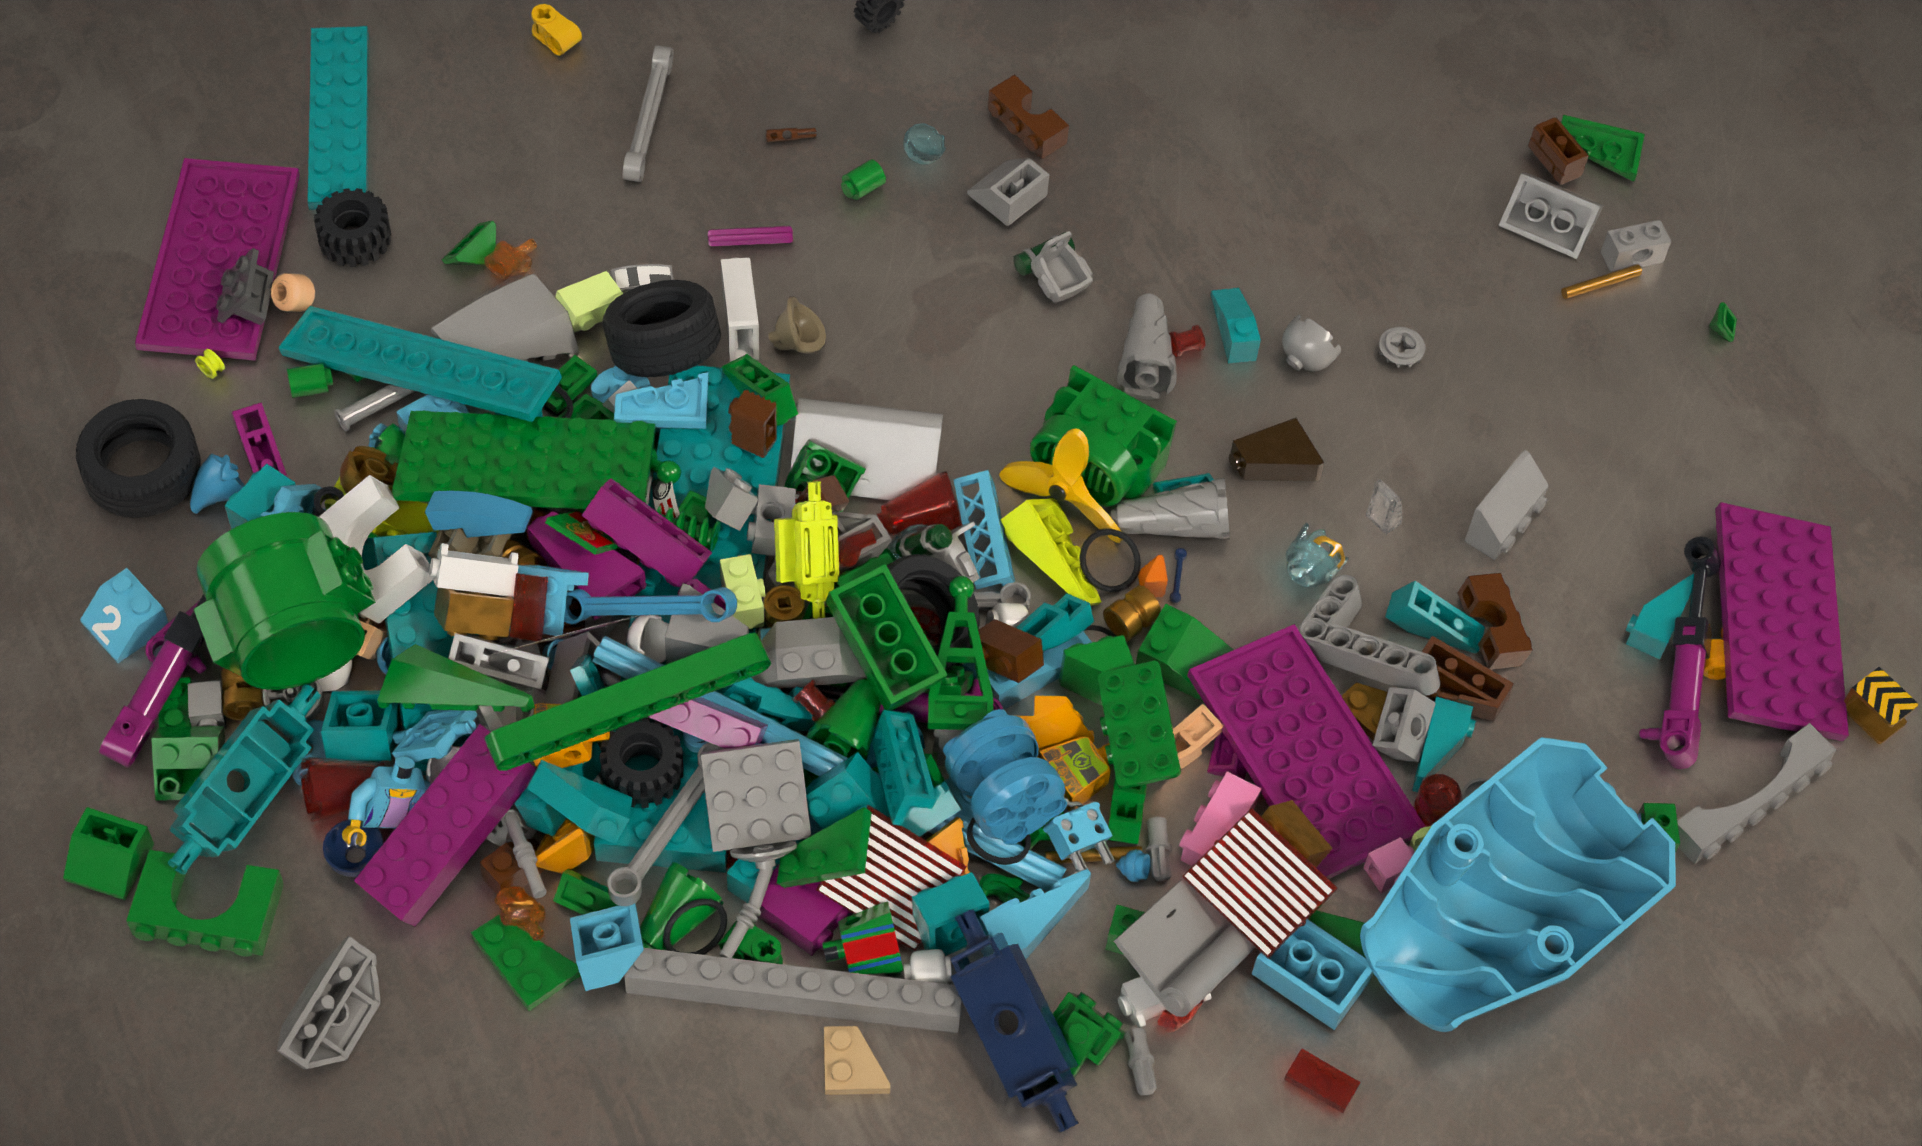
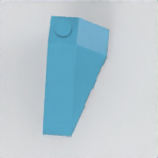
M1082 631L1071 640L1055 648L1043 651L1044 666L1020 683L987 669L993 698H996L1001 703L1003 710L1059 679L1064 649L1077 643L1088 644L1092 643V641ZM964 663L962 665L964 671H974V680L978 679L975 663Z
M1088 869L1057 881L1048 892L1044 893L1041 888L1031 892L1030 897L1026 901L1020 903L1017 898H1014L982 915L979 922L985 935L992 937L997 933H1003L1008 945L1018 944L1025 959H1027L1089 888L1091 872ZM991 945L980 950L983 956L995 953Z

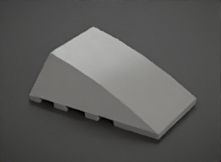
M535 274L511 276L431 328V333L437 339L523 361L535 357L550 360L555 359L558 354L567 353L568 357L578 356L579 354L568 311Z

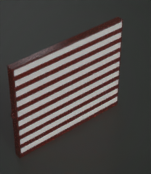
M867 805L866 808L872 812L865 873L821 881L815 890L854 914L888 901L897 940L916 951L922 940L913 917L912 896L917 895L923 889L937 887L955 876H961L967 866L905 827L893 825L889 817Z
M1252 808L1219 840H1216L1214 845L1182 876L1188 884L1267 959L1300 927L1304 926L1306 921L1338 890L1326 876Z

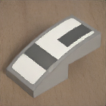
M630 265L614 268L609 272L623 294L648 283L674 280L672 265Z

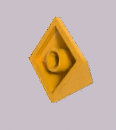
M566 818L554 836L545 834L535 852L537 857L536 866L563 874L567 869L572 870L591 855L594 849L595 835L585 832Z

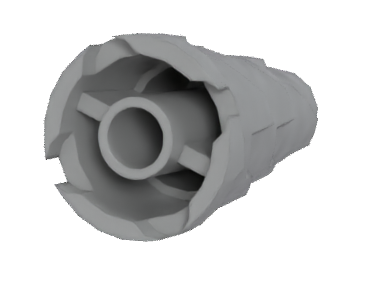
M1147 293L1138 297L1135 302L1133 317L1130 318L1128 334L1125 339L1122 360L1119 361L1117 369V382L1119 387L1121 384L1124 386V393L1137 399L1152 400L1160 398V392L1166 390L1167 395L1173 390L1176 385L1177 370L1175 356L1172 354L1171 336L1168 334L1167 316L1164 315L1163 302L1156 295Z
M1217 478L1210 482L1192 484L1170 491L1159 492L1148 497L1121 501V504H1117V509H1111L1112 520L1125 534L1230 539L1225 478Z

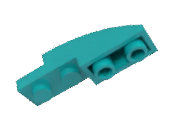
M751 677L724 687L721 693L793 731H809L814 723L837 701L814 694L808 688H799L797 686L788 694H785L776 687H767L757 683Z

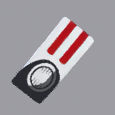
M657 478L652 482L655 509L657 511L661 505L662 515H665L671 507L673 508L674 518H677L680 513L675 499L673 483L671 481L664 484Z

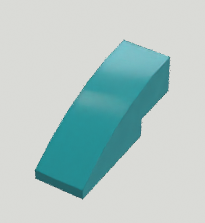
M1066 593L1054 605L1044 602L1016 628L1042 639V650L1046 651L1080 634L1094 622L1089 602Z

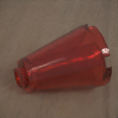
M947 471L938 473L881 505L882 512L877 513V517L889 535L916 533L924 530L927 526L943 524L951 531L962 525L960 512Z
M319 757L303 758L301 769H307V777L301 778L307 814L314 813L310 819L311 822L322 821L349 810L352 792L367 778L371 777L375 768L378 766L386 767L385 763Z

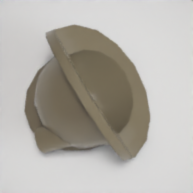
M789 296L787 308L778 316L775 330L770 332L768 337L777 349H793L801 353L810 354L818 352L824 346L826 332L821 320L810 308L800 304L796 297Z

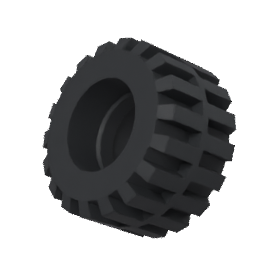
M350 188L343 189L344 192L338 193V191L331 193V198L325 197L322 200L323 205H318L316 208L317 214H314L315 229L322 253L327 255V258L332 262L337 260L338 265L341 266L350 264V267H356L357 264L361 263L365 266L369 264L368 261L370 260L375 262L380 258L379 254L386 253L387 246L391 243V229L386 205L382 203V199L379 196L374 197V193L370 191L364 193L359 188H356L355 191H350ZM353 225L362 226L353 230H345L346 227Z
M643 718L640 722L635 721L617 728L616 732L610 731L609 740L602 742L600 763L603 783L606 784V787L631 796V807L635 808L637 803L641 804L642 808H649L648 803L652 802L657 806L662 804L663 797L670 799L673 796V789H679L684 773L683 753L678 735L674 736V731L671 727L663 728V723L657 720L651 723L649 718ZM638 755H649L659 760L657 765L644 771L633 770L625 765L629 759Z

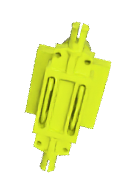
M821 481L807 482L808 501L795 504L792 509V517L774 519L776 581L780 583L794 582L795 588L801 593V599L812 602V619L825 618V601L828 593L834 590V582H838L837 515L832 514L831 503L821 500Z

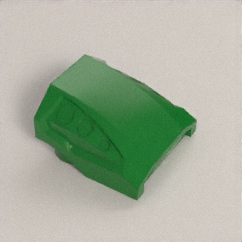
M808 439L800 450L786 478L784 487L796 489V494L800 495L807 487V482L835 475L849 500L866 468Z

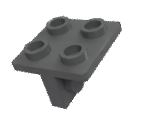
M252 248L245 256L241 255L236 265L224 272L221 278L223 290L216 304V308L219 310L217 321L224 323L232 314H236L259 325L266 320L274 272L257 265L259 250Z

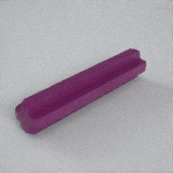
M791 226L708 230L709 246L791 243L793 241Z

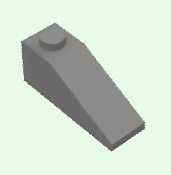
M455 633L448 658L482 674L542 689L549 662V657L521 648L509 650L516 647L496 640H485L478 635L467 633V635Z

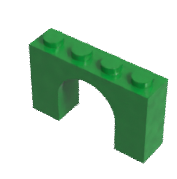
M149 849L126 920L132 935L143 941L160 939L166 940L175 946L191 944L213 952L223 949L233 951L235 954L244 957L252 956V954L263 956L284 886L280 870L247 865L237 898L232 906L217 917L199 920L189 918L177 910V901L185 875L175 871L176 865L172 868L168 864V861L175 853Z

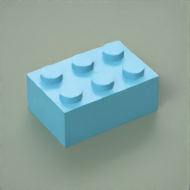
M1292 910L1302 921L1297 924L1289 916L1286 918V921L1294 929L1290 932L1283 925L1279 927L1287 936L1282 940L1276 933L1273 935V938L1279 944L1274 947L1270 942L1267 943L1266 946L1271 952L1267 955L1263 950L1256 958L1252 975L1335 1030L1369 984L1373 970L1370 968L1366 958Z

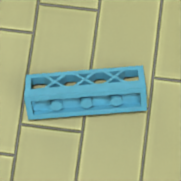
M989 470L953 479L962 525L970 522L969 516L975 508L985 512V517L979 526H973L965 531L964 535L968 553L979 577V571L986 561L996 566L997 574L984 578L980 577V579L974 582L976 589L1000 583L1003 587L1008 583H1014L1015 577L1007 539L1004 533V526L1000 521L1002 515L997 491ZM979 483L980 490L973 500L964 495L962 487ZM981 534L991 541L984 553L974 547Z

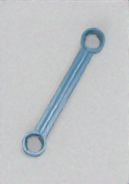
M717 587L705 592L703 595L591 597L586 591L575 589L574 591L567 592L564 622L575 624L586 620L590 616L702 614L708 621L720 622L730 618L736 612L737 599L734 593L726 587ZM716 595H720L726 604V610L722 615L717 614L711 606ZM574 597L579 600L582 607L579 617L573 615L568 606L571 605Z

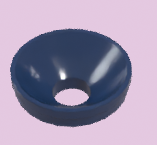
M344 820L332 827L326 834L323 841V854L328 865L335 872L348 877H356L384 844L383 837L378 828H364L360 825V829L367 836L365 844L363 846L356 844L357 832L352 834L351 842L347 844L342 838V832L347 826H350L351 821ZM355 848L364 850L365 857L360 862L352 863L346 859L347 853Z

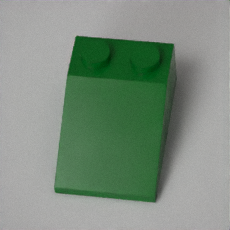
M1165 604L1138 650L1136 664L1150 661L1159 662L1164 684L1203 702L1187 676L1189 669L1234 649L1193 616Z

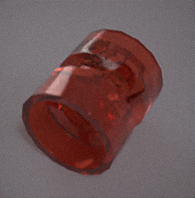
M1433 774L1423 780L1413 807L1426 827L1432 826L1459 804L1461 789L1453 778L1445 774Z

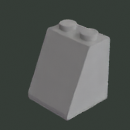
M683 583L679 595H702L690 585ZM711 603L713 610L717 614L722 615L725 612L715 603ZM702 614L672 615L665 634L666 664L749 634V627L733 616L720 622H711Z

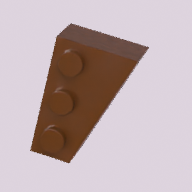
M1432 636L1422 652L1433 656L1436 660L1440 687L1435 693L1426 695V697L1434 702L1437 696L1473 706L1471 716L1494 722L1509 699L1514 683Z

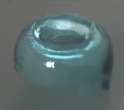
M926 123L914 124L904 134L903 148L910 160L920 165H930L939 160L946 150V147H944L945 136L939 134L934 127Z

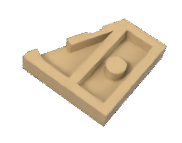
M858 1026L824 1027L825 1095L890 1094V1082Z

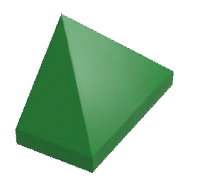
M494 221L478 223L441 259L443 263L495 266L496 224Z

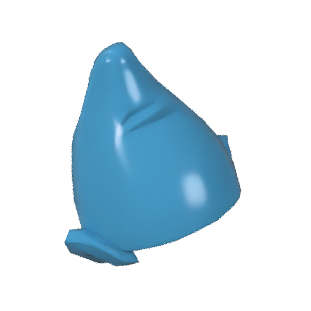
M210 454L201 465L191 494L190 509L193 513H199L202 509L215 505L216 502L228 501L233 493L239 492L245 486L238 477L239 473L237 470L239 468L237 465L230 463V457L227 454L223 457Z

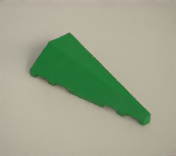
M414 644L391 660L377 699L381 708H387L391 703H402L404 709H413L415 703L429 704L432 710L476 711L480 705L492 706L496 712H502L505 706L520 707L522 712H529L535 708L532 695L417 644Z

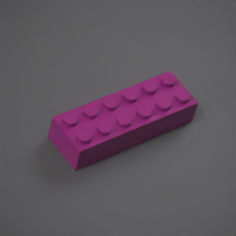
M481 724L478 725L354 880L397 918L416 927L527 788L537 768L531 762H528L510 770L499 771L485 742V737L492 731Z

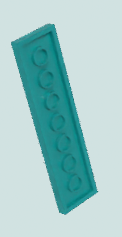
M367 26L311 28L308 159L309 210H316L318 205H323L322 200L325 197L331 198V193L336 191L341 193L344 192L343 189L350 188V191H355L356 188H359L364 193L367 192L369 51Z
M428 532L374 537L372 543L376 567L405 544L422 552L430 564L432 558L428 554L437 537V533ZM433 580L385 618L391 660L414 644L449 658L454 636L447 634V631H444L434 616L438 588ZM399 703L403 731L415 726L428 711L435 710H432L429 704L416 703L413 709H404L403 704ZM471 734L458 737L452 746L462 747ZM429 759L414 762V768L420 769L422 775H426Z

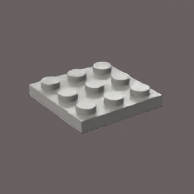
M799 739L700 752L713 852L807 839L811 836Z

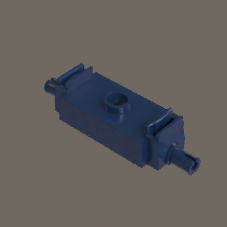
M974 909L955 917L954 919L958 923L968 945L966 946L967 950L950 958L957 972L950 977L1009 1098L1018 1097L1023 1108H1034L1040 1104H1043V1106L1047 1105L1059 1129V1133L1079 1124L1065 1097L1067 1095L1066 1091L1078 1086L1070 1071L1077 1067L1078 1064L1019 945H1008L1003 933H997L992 937L990 935L986 936ZM989 945L992 946L995 953L983 956L970 963L968 959L970 955ZM1004 1010L1014 1012L1018 1018V1028L1013 1034H1007L999 1027V1016ZM1055 1075L1058 1084L1037 1095L1034 1094L1032 1087Z

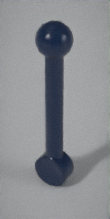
M1178 548L1174 555L1177 564L1174 588L1169 596L1172 603L1181 601L1179 589L1182 565L1187 557V551L1183 548Z

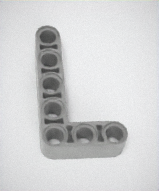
M1340 575L1332 580L1299 627V632L1317 660L1398 688L1415 689L1424 696L1435 693L1440 687V678L1434 657L1348 628L1362 607L1358 582L1351 575Z

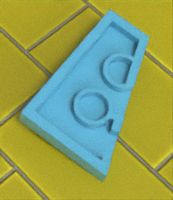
M708 372L698 374V378L684 382L682 378L673 380L671 385L659 388L648 386L616 394L614 421L616 423L643 421L662 428L706 429Z

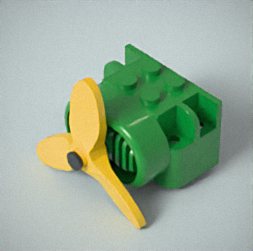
M1073 365L1070 369L1067 386L1060 387L1056 391L1054 401L1045 413L1043 426L1030 442L1029 449L1033 462L1017 461L1008 463L1001 470L999 476L1006 485L1016 490L1038 496H1052L1057 501L1067 500L1071 502L1099 530L1115 529L1121 531L1102 507L1116 505L1123 497L1128 499L1140 498L1147 491L1167 464L1177 421ZM1106 535L1118 544L1123 540L1117 536Z

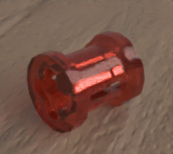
M1194 325L1190 330L1180 333L1175 331L1169 333L1171 336L1172 353L1175 357H1181L1184 352L1195 349L1202 351L1206 346L1205 337L1199 325Z
M812 679L792 700L795 703L800 702L812 714L811 719L816 722L835 701L833 699L828 700L815 687L816 682Z

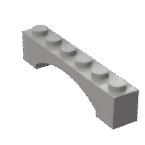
M1809 723L1786 741L1779 753L1783 758L1780 772L1761 791L1744 801L1723 808L1703 810L1698 805L1677 820L1680 846L1678 848L1694 864L1703 857L1709 860L1721 849L1720 845L1728 840L1729 843H1732L1744 832L1743 828L1750 823L1752 826H1755L1766 816L1767 813L1765 811L1770 807L1777 809L1789 798L1788 794L1793 790L1796 793L1802 791L1810 783V778L1813 775L1817 774L1820 777L1826 773L1833 765L1830 760L1837 750Z

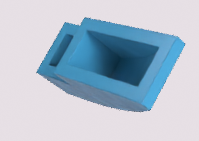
M434 491L425 510V514L434 531L462 528L467 538L523 533L533 513L531 507L516 501L467 491Z

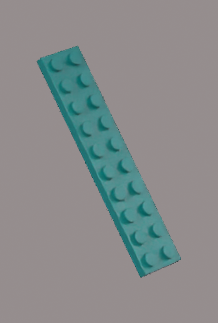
M313 306L308 307L279 346L282 356L311 364L323 363L324 367L530 422H533L562 379L558 369Z

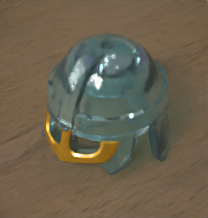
M1306 522L1286 551V563L1289 576L1295 583L1303 587L1312 588L1329 583L1347 563L1349 557L1344 556L1340 543L1326 536L1324 529H1318L1308 536L1309 524ZM1322 543L1329 545L1330 551L1327 552L1320 545Z

